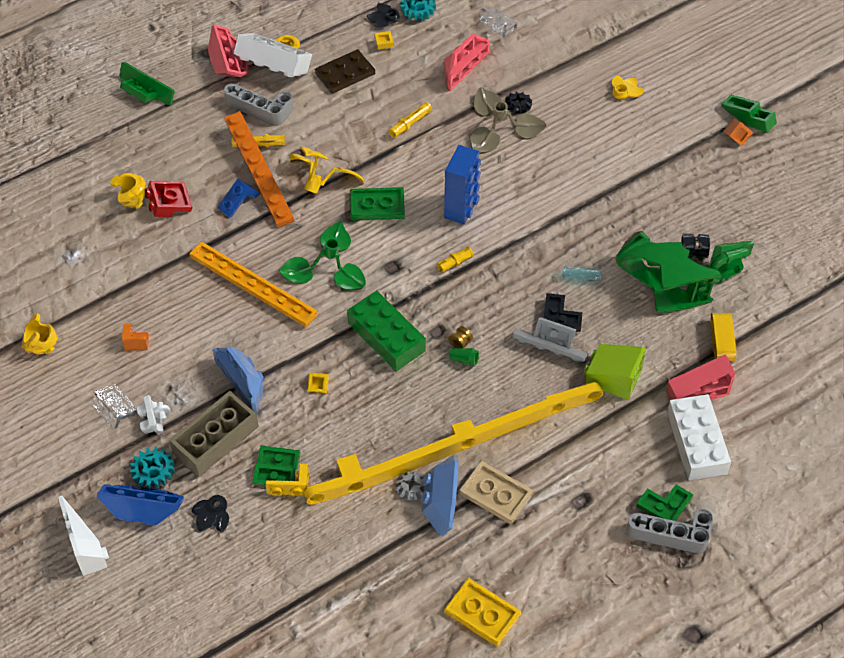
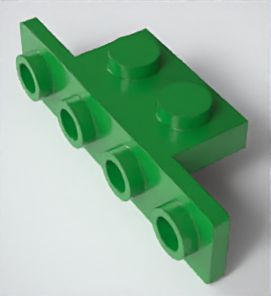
M126 62L121 63L119 77L125 80L121 82V89L139 98L142 102L158 99L167 105H172L174 89Z

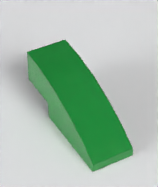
M731 94L721 103V106L727 112L757 130L767 133L777 124L776 113L761 108L760 102Z

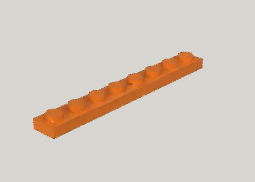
M238 111L224 117L225 123L277 227L279 228L294 222V217L241 112Z

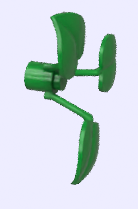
M342 221L331 225L322 233L320 243L324 249L320 251V254L311 266H309V262L306 259L293 257L286 261L283 267L279 269L280 274L286 280L296 284H304L313 278L311 270L314 269L321 257L325 255L328 259L336 258L339 271L335 273L334 281L338 287L344 290L363 289L366 284L364 274L359 267L351 263L345 264L343 268L341 267L340 254L338 252L345 251L351 244L350 235Z

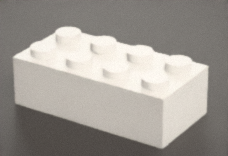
M255 33L238 34L234 54L239 56V59L254 61V64L257 66H268L269 70L274 72L282 71L288 77L307 74L312 57L311 53Z
M709 394L670 400L667 415L688 481L728 475L731 460Z

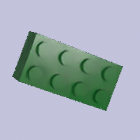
M377 290L347 310L348 324L395 371H398L426 351V338Z

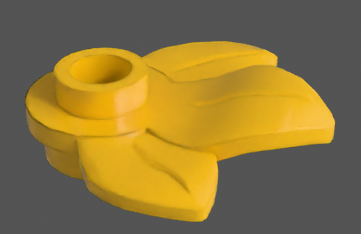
M616 75L612 79V94L618 99L635 98L644 93L643 88L637 87L636 77L623 80L620 76Z

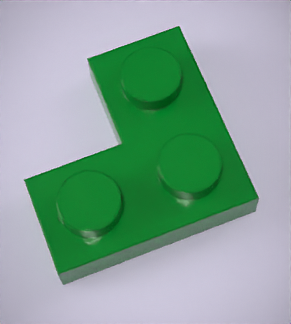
M675 484L668 496L663 498L647 488L637 502L636 507L650 516L677 521L693 499L694 494Z

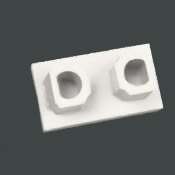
M147 395L144 397L145 403L137 406L139 416L141 418L148 417V419L140 422V428L145 434L155 431L160 435L164 433L162 421H165L166 417L170 414V407L163 405V402L151 401V396Z

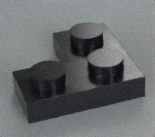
M546 293L544 319L576 329V332H581L583 312L564 310L565 295Z

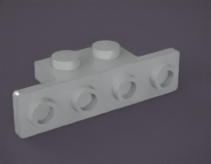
M541 317L538 319L534 334L520 329H516L512 334V337L516 338L520 343L528 342L534 344V347L538 349H548L555 355L571 357L570 359L575 362H584L589 355L587 352L571 347L576 329Z

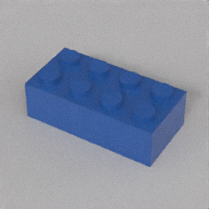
M458 145L445 169V219L465 224L467 219H470L472 216L474 205L477 206L480 195H478L480 183L478 181L481 175V171H479L481 159H479L478 150Z

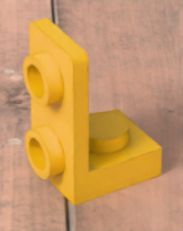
M300 463V469L295 474V481H266L267 494L273 496L292 495L296 497L304 495V491L309 486L308 464Z

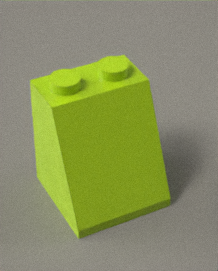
M600 344L598 349L592 352L591 364H587L583 373L586 376L585 384L599 383L603 391L629 400L643 368L646 348Z

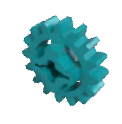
M401 0L400 8L403 16H408L409 20L414 18L417 21L420 18L423 21L424 17L429 19V15H434L436 4L435 0Z
M148 447L145 453L139 451L140 456H134V463H130V473L134 482L139 483L141 488L147 485L148 490L154 485L156 489H159V484L161 483L166 486L165 480H172L171 474L175 473V463L171 454H166L165 449L159 452L157 447L153 451H150Z

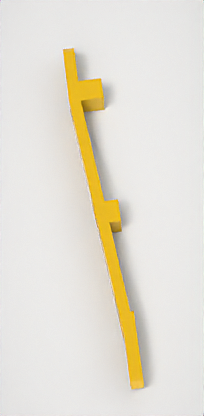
M594 382L546 396L545 400L475 427L471 419L453 424L451 436L364 470L361 469L356 454L336 459L340 477L308 487L304 491L306 502L314 505L370 488L395 478L400 474L402 475L406 471H413L564 410L596 401L602 397L603 390L599 383Z

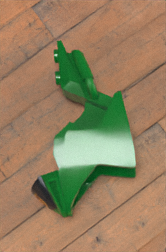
M643 231L633 233L624 242L615 260L619 267L654 291L657 313H671L711 303L713 298L710 297L714 283H721L741 273L744 268L742 259L751 255L754 241L716 245L709 265H700L688 258L690 251L684 248L681 242H650V238ZM642 259L647 261V266L644 264ZM648 266H659L660 268H654V267H648ZM688 285L687 290L680 289V286Z

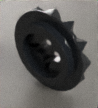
M517 91L515 94L510 93L505 98L508 110L512 113L522 114L529 111L532 107V99H530L529 95H525L524 91L522 93Z

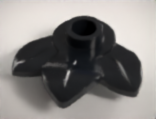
M382 3L377 4L378 12L367 15V18L375 23V27H386L390 23L398 22L400 19L396 9Z
M214 495L209 500H200L193 506L191 512L198 515L196 525L199 532L207 530L213 525L221 533L226 530L230 517L226 512L227 500L223 496ZM220 502L219 507L214 508V503Z

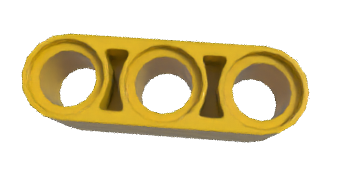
M711 313L710 326L714 359L726 354L730 362H735L736 343L732 313Z

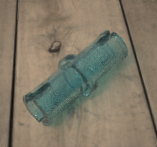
M564 266L563 277L577 278L580 281L592 280L601 282L602 270L587 269L586 266L581 268Z

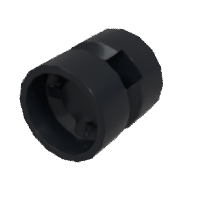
M682 234L681 243L684 248L690 251L688 258H692L694 255L697 258L709 257V234H698L697 237L694 234Z

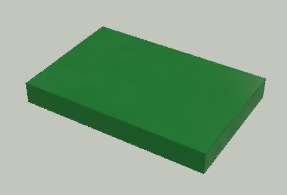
M404 187L350 189L351 221L405 219Z

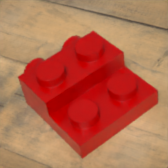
M149 181L148 188H145V198L150 200L149 211L154 213V217H172L174 212L192 211V203L184 181Z

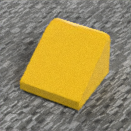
M309 372L307 392L327 394L330 374Z

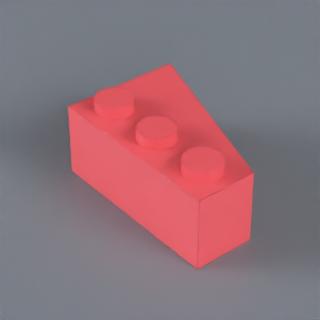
M725 354L668 381L666 393L670 400L709 394L710 400L730 395L736 373Z

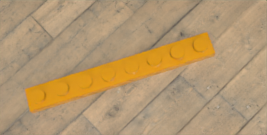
M202 241L189 253L190 258L306 328L318 316V311Z

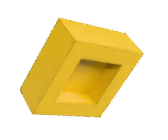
M391 31L374 33L378 50L394 47Z

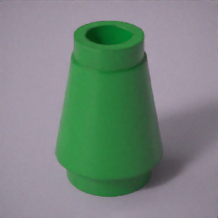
M451 348L449 359L469 367L472 365L476 366L479 360V351L474 348Z

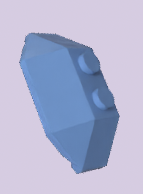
M231 346L212 349L217 365L246 405L257 413L264 391V377L262 373L254 369V363L250 357L246 358L243 352Z
M453 455L436 465L423 478L422 512L440 536H444L453 528L459 464L457 455Z

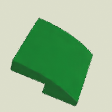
M260 445L258 462L255 464L252 483L265 485L266 481H295L301 451Z

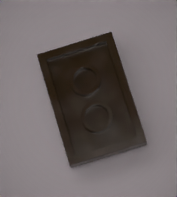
M356 49L315 68V74L333 94L374 75L375 68Z

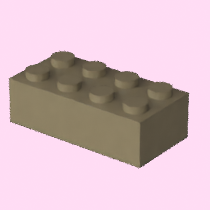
M229 391L169 440L172 453L200 477L259 427L257 414Z

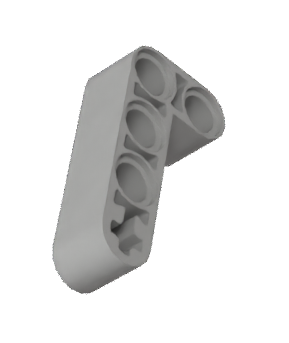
M228 84L224 88L225 100L228 106L271 125H281L293 111L292 95L289 92H280L271 100L237 84Z
M700 509L696 511L692 525L646 514L634 513L629 517L626 532L632 539L700 554L707 548L712 529L713 515L706 509ZM695 539H701L703 542H698Z

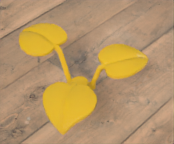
M304 146L300 147L305 156L314 155L315 161L298 154H290V161L303 160L310 166L309 176L304 186L305 190L317 194L320 185L324 186L325 182L334 172L351 174L364 184V179L359 174L340 167H334L321 180L322 177L315 174L316 167L319 165L317 164L319 157L326 160L329 158L318 151Z

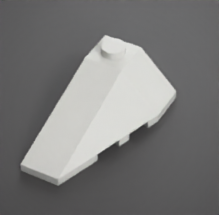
M59 496L58 499L69 532V538L83 576L107 568L106 559H109L106 547L101 548L99 540L64 497Z

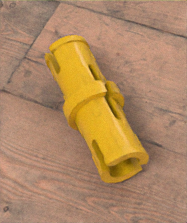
M467 246L459 252L451 253L449 257L437 262L436 265L438 270L444 273L454 266H460V263L472 258L474 254L472 249Z

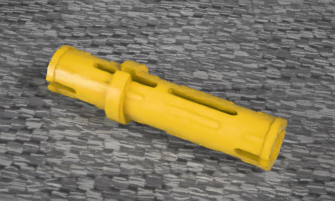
M424 102L408 116L399 119L396 125L388 129L389 135L392 138H396L402 132L408 131L414 123L432 111L431 105L428 102Z
M285 134L253 136L258 146H266V148L286 144ZM232 137V147L235 148L237 145Z

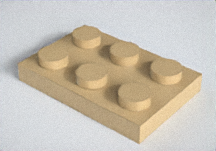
M483 461L479 463L459 490L461 496L511 525L534 492V490Z

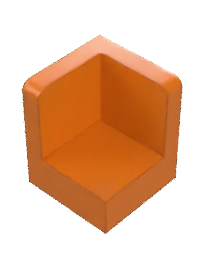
M733 119L723 131L724 134L731 137L740 146H743L753 133L736 119Z
M123 324L122 342L125 351L148 350L149 333L133 332L131 324Z

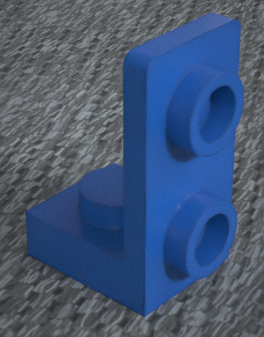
M237 178L219 204L218 209L231 218L245 197L251 196L256 199L260 193L249 184Z

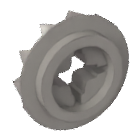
M415 470L414 472L406 471L404 474H400L395 484L398 495L409 501L420 499L424 492L423 473L419 474ZM414 480L415 485L409 491V484Z

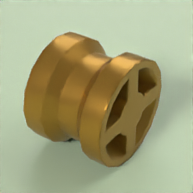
M459 326L456 329V333H452L449 336V341L455 348H465L466 343H470L473 340L471 332L463 326Z

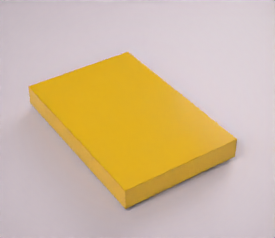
M469 577L444 609L445 614L496 647L499 646L522 613V611Z

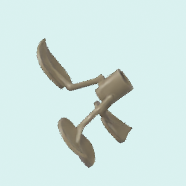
M483 87L478 89L474 99V109L481 116H488L491 113L494 116L491 130L486 127H479L472 132L470 137L472 149L478 150L479 153H487L496 149L500 143V136L493 132L497 121H502L507 116L512 124L516 126V134L523 139H532L546 128V123L531 114H520L515 122L511 112L508 111L507 103L502 101L500 96Z

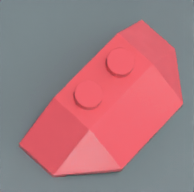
M213 24L208 53L215 74L227 77H242L249 74L248 62L239 59V56L234 54L236 38L230 34L231 32L228 28Z
M472 33L460 46L455 48L450 56L445 58L443 62L444 75L449 91L490 52L489 39Z

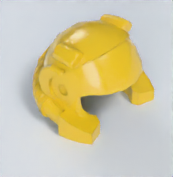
M124 173L121 176L116 175L110 180L109 183L113 187L121 186L117 196L120 204L126 207H135L136 209L143 205L142 201L145 197L146 182L142 176Z
M36 313L31 316V320L25 326L22 348L27 353L50 354L55 350L54 346L58 341V335L50 324H41L40 314Z

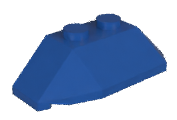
M104 484L97 493V498L117 519H122L126 522H142L146 525L159 524L177 511L184 501V496L170 491L152 488L148 490L145 487L141 488L132 485L111 486L110 484Z

